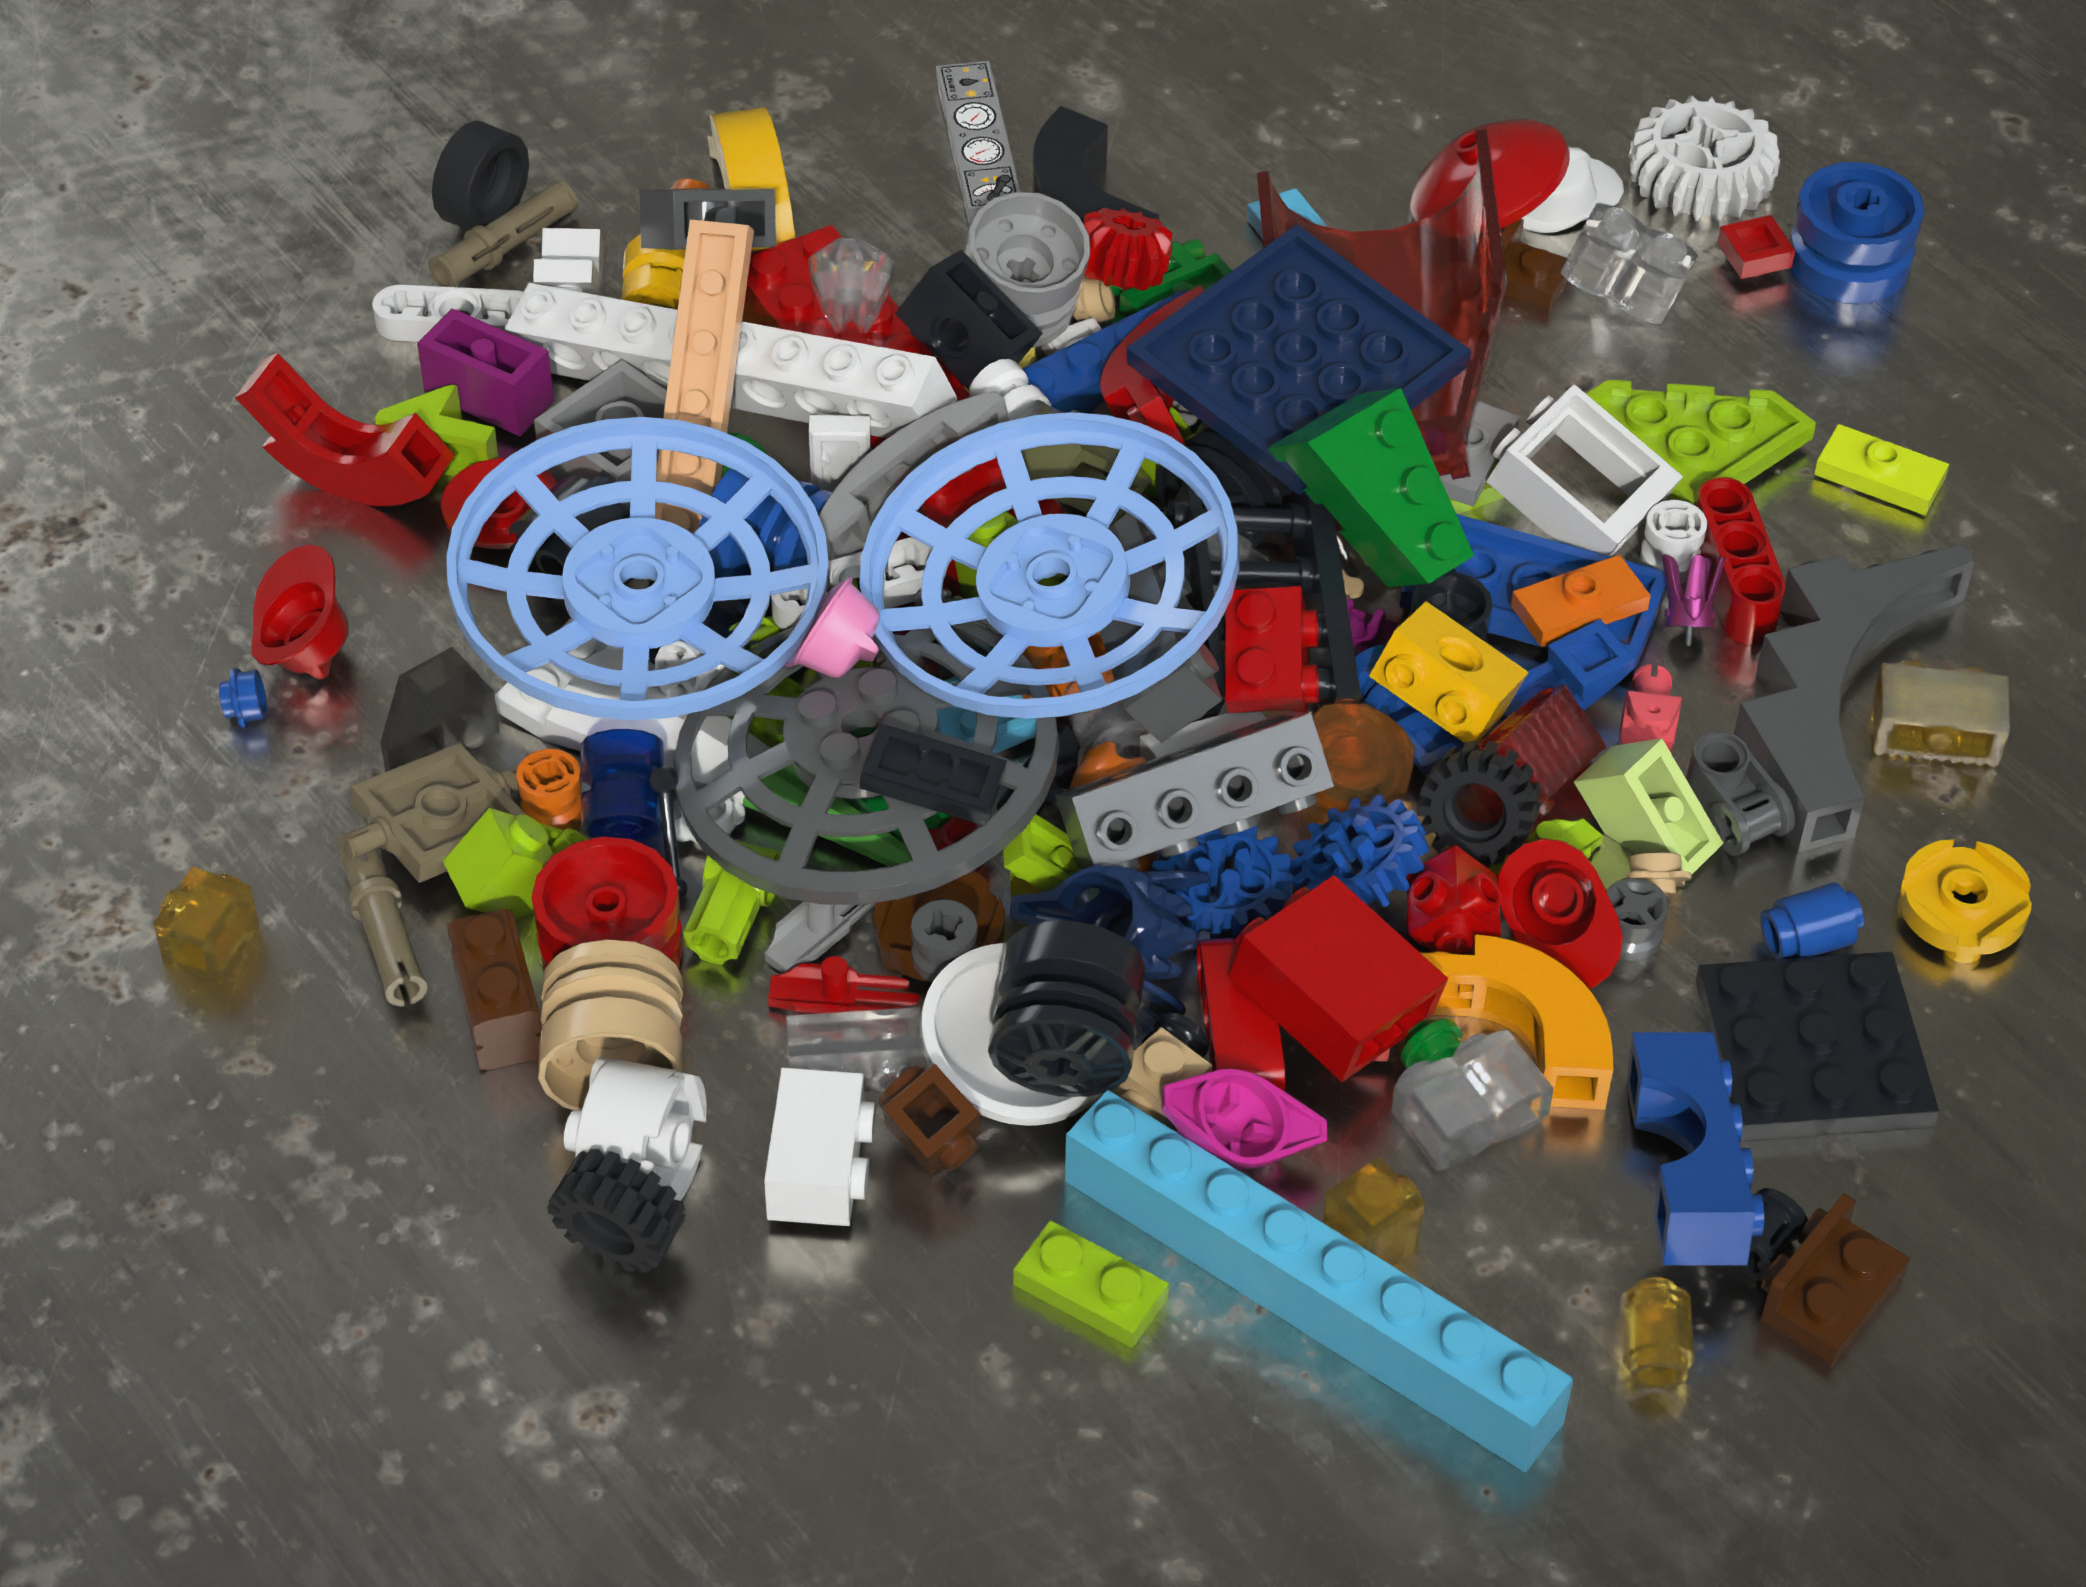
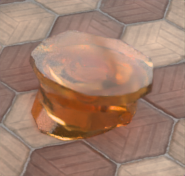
M1349 703L1324 705L1313 715L1334 784L1332 788L1315 793L1316 804L1322 810L1328 812L1327 810L1334 807L1340 813L1349 810V804L1352 799L1358 797L1363 806H1368L1376 795H1382L1389 805L1394 800L1400 799L1407 794L1414 768L1415 746L1405 730L1393 719L1367 704Z

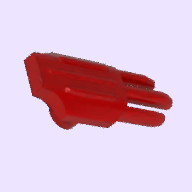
M830 956L822 964L801 963L788 972L772 975L768 994V1007L795 1012L834 1015L866 1014L896 1016L903 1014L906 1010L905 1007L917 1005L920 998L919 995L914 993L858 989V987L904 990L909 987V981L895 976L857 974L852 967L848 966L845 959L839 956Z

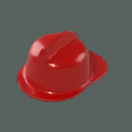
M308 544L293 548L279 557L263 576L257 588L253 606L251 655L259 664H279L293 673H308L320 680L329 676L332 658L338 653L347 639L349 623L347 616L335 597V567L332 556L323 547Z
M1543 838L1523 844L1506 859L1499 872L1497 885L1502 898L1501 910L1516 942L1532 947L1557 960L1573 972L1588 989L1596 987L1613 972L1621 957L1623 942L1618 915L1598 872L1581 850L1565 841Z

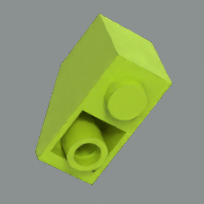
M488 808L443 860V863L466 908L484 913L501 909L512 910L516 920L533 914L531 896L536 876L550 858L572 844L588 839L580 832L571 828L562 830L539 823L532 817L524 814L515 816Z

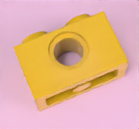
M1425 601L1394 631L1369 677L1462 742L1466 743L1477 740L1478 743L1502 718L1529 672Z

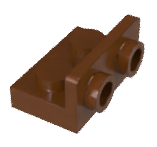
M1845 1193L1840 1196L1828 1212L1822 1208L1815 1210L1800 1233L1798 1243L1801 1246L1792 1257L1781 1253L1768 1269L1761 1284V1289L1768 1292L1761 1321L1832 1366L1905 1275L1910 1260L1908 1256L1850 1222L1856 1200Z

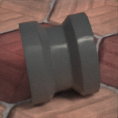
M1628 878L1619 880L1607 889V893L1618 915L1623 934L1620 959L1625 961L1648 959L1658 951L1662 943L1663 925L1668 915V900L1659 887L1644 879Z
M941 899L925 904L914 914L911 923V937L913 940L911 960L915 971L922 978L933 983L938 974L950 962L966 952L977 948L978 924L974 913L966 905L954 900ZM946 937H952L954 939L947 940Z

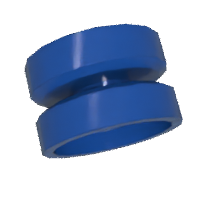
M1841 162L1820 168L1805 180L1799 193L1795 212L1796 223L1789 241L1795 249L1793 265L1790 271L1801 285L1820 297L1837 302L1869 304L1890 298L1905 286L1911 271L1915 254V243L1920 233L1925 212L1921 194L1906 178L1891 169L1866 162Z

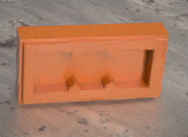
M1617 555L1515 590L1512 593L1511 607L1540 647H1543L1599 619L1606 625L1647 611L1651 595L1624 559Z

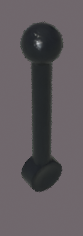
M663 766L651 772L649 782L653 790L659 793L665 860L673 869L680 901L687 894L688 886L686 881L680 877L672 790L678 784V775L670 766Z

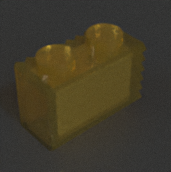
M1902 661L1897 664L1881 663L1873 694V751L1878 756L1887 753L1890 757L1899 754L1903 759L1911 755L1916 760L1921 757H1925L1928 761L1937 758L1941 763L1949 759L1954 764L1963 761L1966 765L1975 762L1978 766H1982L1987 763L1991 768L1999 765L2010 730L2009 676L1988 674L1983 669L1976 667L1949 670L1925 667L1916 661Z

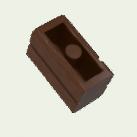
M501 909L455 919L448 923L447 931L453 967L473 1040L479 1070L489 1071L539 1059V1041L542 1030L540 1012L512 910Z

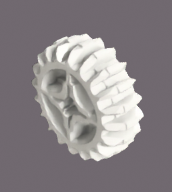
M1689 95L1687 101L1683 104L1669 99L1665 108L1652 107L1649 116L1640 119L1639 127L1636 128L1634 140L1631 141L1630 171L1632 173V182L1640 186V196L1646 198L1653 197L1655 208L1660 209L1668 206L1673 209L1674 217L1686 213L1693 215L1696 222L1701 216H1711L1719 223L1724 214L1740 219L1745 209L1757 210L1760 201L1769 197V193L1774 187L1775 178L1778 176L1780 150H1778L1777 135L1768 131V121L1762 119L1754 120L1753 109L1740 111L1735 108L1734 100L1727 104L1716 103L1713 96L1708 101H1697L1693 96Z

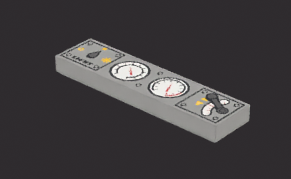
M990 61L936 66V82L968 224H972L978 210L995 197L1013 192H1021Z

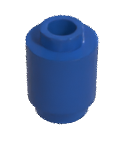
M1832 882L1775 900L1771 909L1761 912L1760 925L1766 946L1774 959L1815 957L1855 944L1858 938V929L1864 926V916L1856 895L1852 891L1845 892L1838 883Z

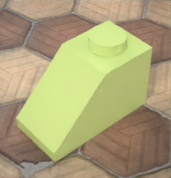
M1662 738L1611 746L1574 781L1604 834L1636 855L1644 853L1680 854L1682 871H1689L1692 875L1723 844Z

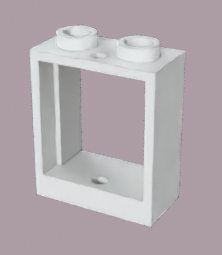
M1574 384L1557 401L1548 395L1526 420V423L1531 426L1526 432L1522 433L1517 428H1514L1502 440L1492 454L1499 460V463L1486 482L1553 540L1613 557L1646 523L1650 509L1654 505L1667 500L1683 476ZM1555 434L1629 496L1605 523L1530 460Z

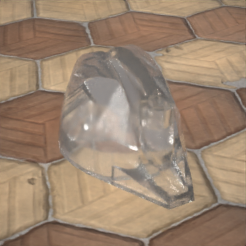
M838 238L808 259L809 276L813 291L823 314L835 333H844L845 326L851 321L857 325L859 333H868L882 309L894 277L895 260L859 238Z

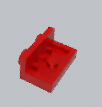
M1301 586L1239 589L1233 591L1232 599L1226 608L1225 703L1228 713L1283 710L1308 712V703H1319L1317 665H1308V648L1319 647L1318 614L1316 609L1306 610Z

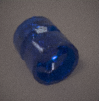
M610 729L589 735L581 742V777L583 783L591 787L590 790L581 793V828L585 835L593 839L613 837L641 842L655 838L663 833L659 793L653 790L649 782L651 772L656 768L664 766V743L660 737L643 730Z

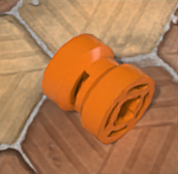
M543 749L526 756L518 765L516 773L517 786L521 797L520 808L522 811L539 823L562 830L567 828L577 830L584 821L585 804L581 792V770L578 761L571 754L560 749Z

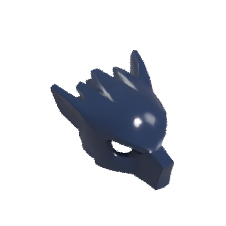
M1094 865L1071 875L1053 890L1015 895L1010 905V918L1022 927L1046 921H1077L1103 927L1126 938L1141 953L1146 970L1142 999L1184 1015L1186 1012L1185 1005L1150 981L1179 977L1184 968L1168 958L1181 951L1196 949L1198 945L1199 933L1185 926L1178 919L1194 916L1192 906L1185 904L1183 897L1171 894V892L1208 883L1210 877L1209 874L1192 871L1146 872L1115 865L1107 867Z

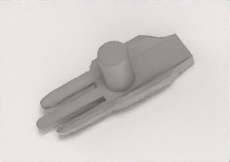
M803 901L776 923L773 941L764 952L765 961L780 973H785L801 963H810L816 960L849 933L850 926L873 908L876 903L858 905L848 915L842 917L855 905L816 904Z

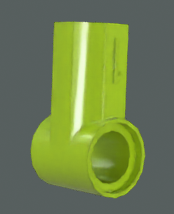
M735 840L755 853L775 861H779L782 854L778 850ZM707 855L703 872V889L684 929V946L693 950L701 960L713 964L723 965L727 960L738 959L760 906L769 907L776 895L745 883L725 871Z

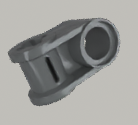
M1723 731L1705 733L1697 739L1685 778L1723 841L1721 847L1732 856L1740 855L1747 852L1750 843L1770 834L1780 837L1793 831L1796 818L1790 798L1785 790L1772 780L1749 751L1744 741L1736 735Z

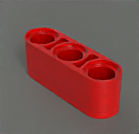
M1718 477L1710 479L1701 486L1696 506L1704 513L1707 520L1704 543L1700 549L1701 556L1710 559L1712 562L1710 588L1721 558L1726 557L1713 603L1721 626L1728 637L1744 645L1763 644L1765 634L1776 632L1786 589L1785 580L1749 488L1742 482L1732 478Z
M1237 938L1198 940V985L1204 1030L1210 1043L1208 1061L1212 1064V1071L1237 1069L1250 1072L1266 1079L1285 1092V1067L1279 1023L1228 977L1238 949L1235 947Z

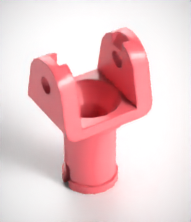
M1652 664L1645 665L1634 672L1632 677L1633 691L1627 690L1625 694L1618 737L1619 745L1662 738L1672 754L1683 697L1670 696L1672 676L1667 669L1658 665L1657 676L1654 677L1651 675Z

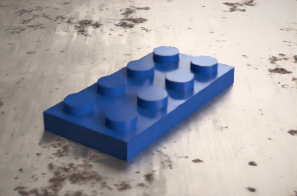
M1456 514L1474 556L1449 572L1469 575L1481 582L1490 592L1493 606L1488 632L1540 647L1511 607L1513 591L1611 558V556ZM1624 560L1651 595L1647 611L1606 624L1610 631L1636 659L1635 668L1631 671L1634 673L1667 588L1664 571ZM1417 585L1403 586L1399 607L1410 610L1412 595Z

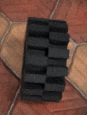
M1475 740L1466 742L1462 751H1459L1457 746L1447 750L1442 760L1440 758L1437 760L1419 793L1422 797L1417 804V816L1425 815L1421 823L1426 832L1424 836L1432 832L1436 834L1431 844L1434 849L1440 853L1446 845L1450 847L1457 845L1481 864L1484 863L1486 857H1490L1493 866L1502 863L1507 852L1512 854L1522 846L1523 842L1527 840L1540 812L1541 802H1537L1541 789L1539 781L1530 783L1534 770L1528 762L1520 768L1515 764L1519 756L1517 752L1510 748L1505 757L1496 753L1499 743L1488 741L1484 750H1478V743ZM1473 783L1490 788L1502 801V816L1496 821L1487 824L1478 823L1467 818L1457 807V791L1463 786Z
M590 1149L588 1154L582 1151L573 1160L548 1201V1214L554 1215L552 1219L553 1224L556 1228L567 1229L564 1237L571 1243L579 1241L585 1245L582 1251L593 1257L595 1252L602 1255L603 1263L614 1267L618 1261L625 1271L634 1272L637 1267L642 1272H648L652 1267L656 1268L685 1220L686 1215L682 1213L685 1207L682 1201L674 1199L677 1193L671 1186H660L658 1183L661 1177L653 1171L648 1174L640 1171L641 1164L631 1158L626 1164L621 1161L618 1153L608 1151L604 1157L599 1149Z

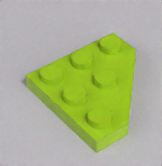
M1608 379L1586 393L1683 476L1667 500L1686 501L1695 506L1699 490L1708 480L1725 477L1745 484L1811 441L1816 427V422L1772 390L1749 389L1748 397L1720 396L1714 394L1713 386L1667 383L1665 392L1632 390V381Z

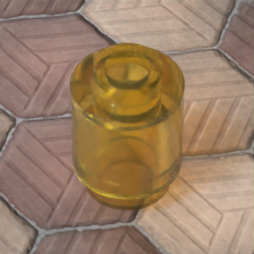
M1653 1277L1640 1280L1633 1288L1625 1291L1620 1298L1623 1364L1630 1370L1631 1380L1641 1387L1650 1389L1676 1387L1687 1380L1688 1369L1694 1363L1691 1296L1686 1290L1676 1286L1669 1279Z

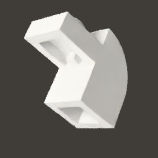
M543 228L542 259H534V284L604 296L606 242L601 230Z

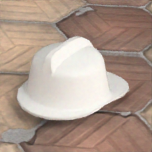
M1568 147L1570 162L1563 180L1541 205L1521 218L1524 219L1523 229L1537 233L1559 232L1585 219L1608 211L1619 203L1624 193L1622 179L1613 168L1602 161L1590 158L1589 154L1581 148Z

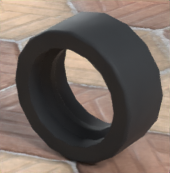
M478 120L463 125L451 136L440 154L432 184L433 206L442 220L469 230L476 225L486 226L510 211L513 207L519 205L527 184L529 172L528 148L521 137Z

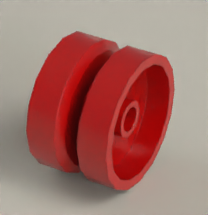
M599 837L576 842L550 858L537 874L531 900L543 972L559 953L581 943L607 939L637 942L659 950L672 960L679 969L684 946L682 925L679 918V890L672 867L655 849L632 839Z

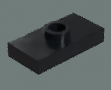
M881 723L860 776V789L986 826L1006 772L1007 760Z

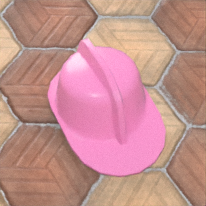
M849 576L846 581L840 582L825 595V599L808 633L784 666L788 668L800 664L827 676L840 678L859 659L868 662L874 661L879 648L872 639L880 622V613L853 586L852 577Z

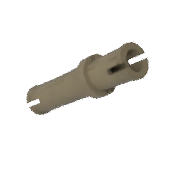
M555 180L550 183V186L513 207L488 225H476L467 230L464 234V240L429 260V270L432 277L440 287H456L457 284L479 270H491L501 264L504 254L529 238L534 237L543 228H547L565 215L577 210L578 200L573 189L565 181Z
M379 848L366 853L367 860L365 861L360 856L349 861L346 859V855L344 856L341 852L339 861L346 873L351 888L348 897L349 905L353 916L363 923L384 985L386 999L392 1005L404 1006V999L399 985H404L410 1004H414L427 993L428 985L421 973L399 910L402 900L398 885L391 878H388Z

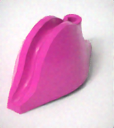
M1220 1069L1167 1084L1161 1090V1110L1177 1128L1178 1134L1238 1171L1266 1166L1327 1141V1120L1266 1079L1250 1072L1237 1069Z

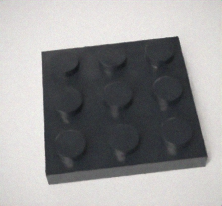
M1893 951L1699 965L1695 981L1708 1032L1714 1033L1719 1059L1729 1060L1731 1064L1732 1092L1729 1101L1730 1103H1739L1741 1107V1141L1935 1127L1940 1111Z

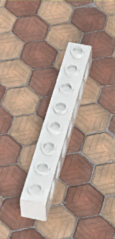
M528 283L504 330L547 349L552 374L591 381L622 359L667 390L678 310ZM742 322L730 408L809 423L810 415L870 416L871 435L888 439L915 420L957 400V396L936 357Z

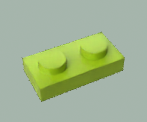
M1051 1220L1013 1269L1014 1286L1131 1349L1169 1297L1168 1282Z

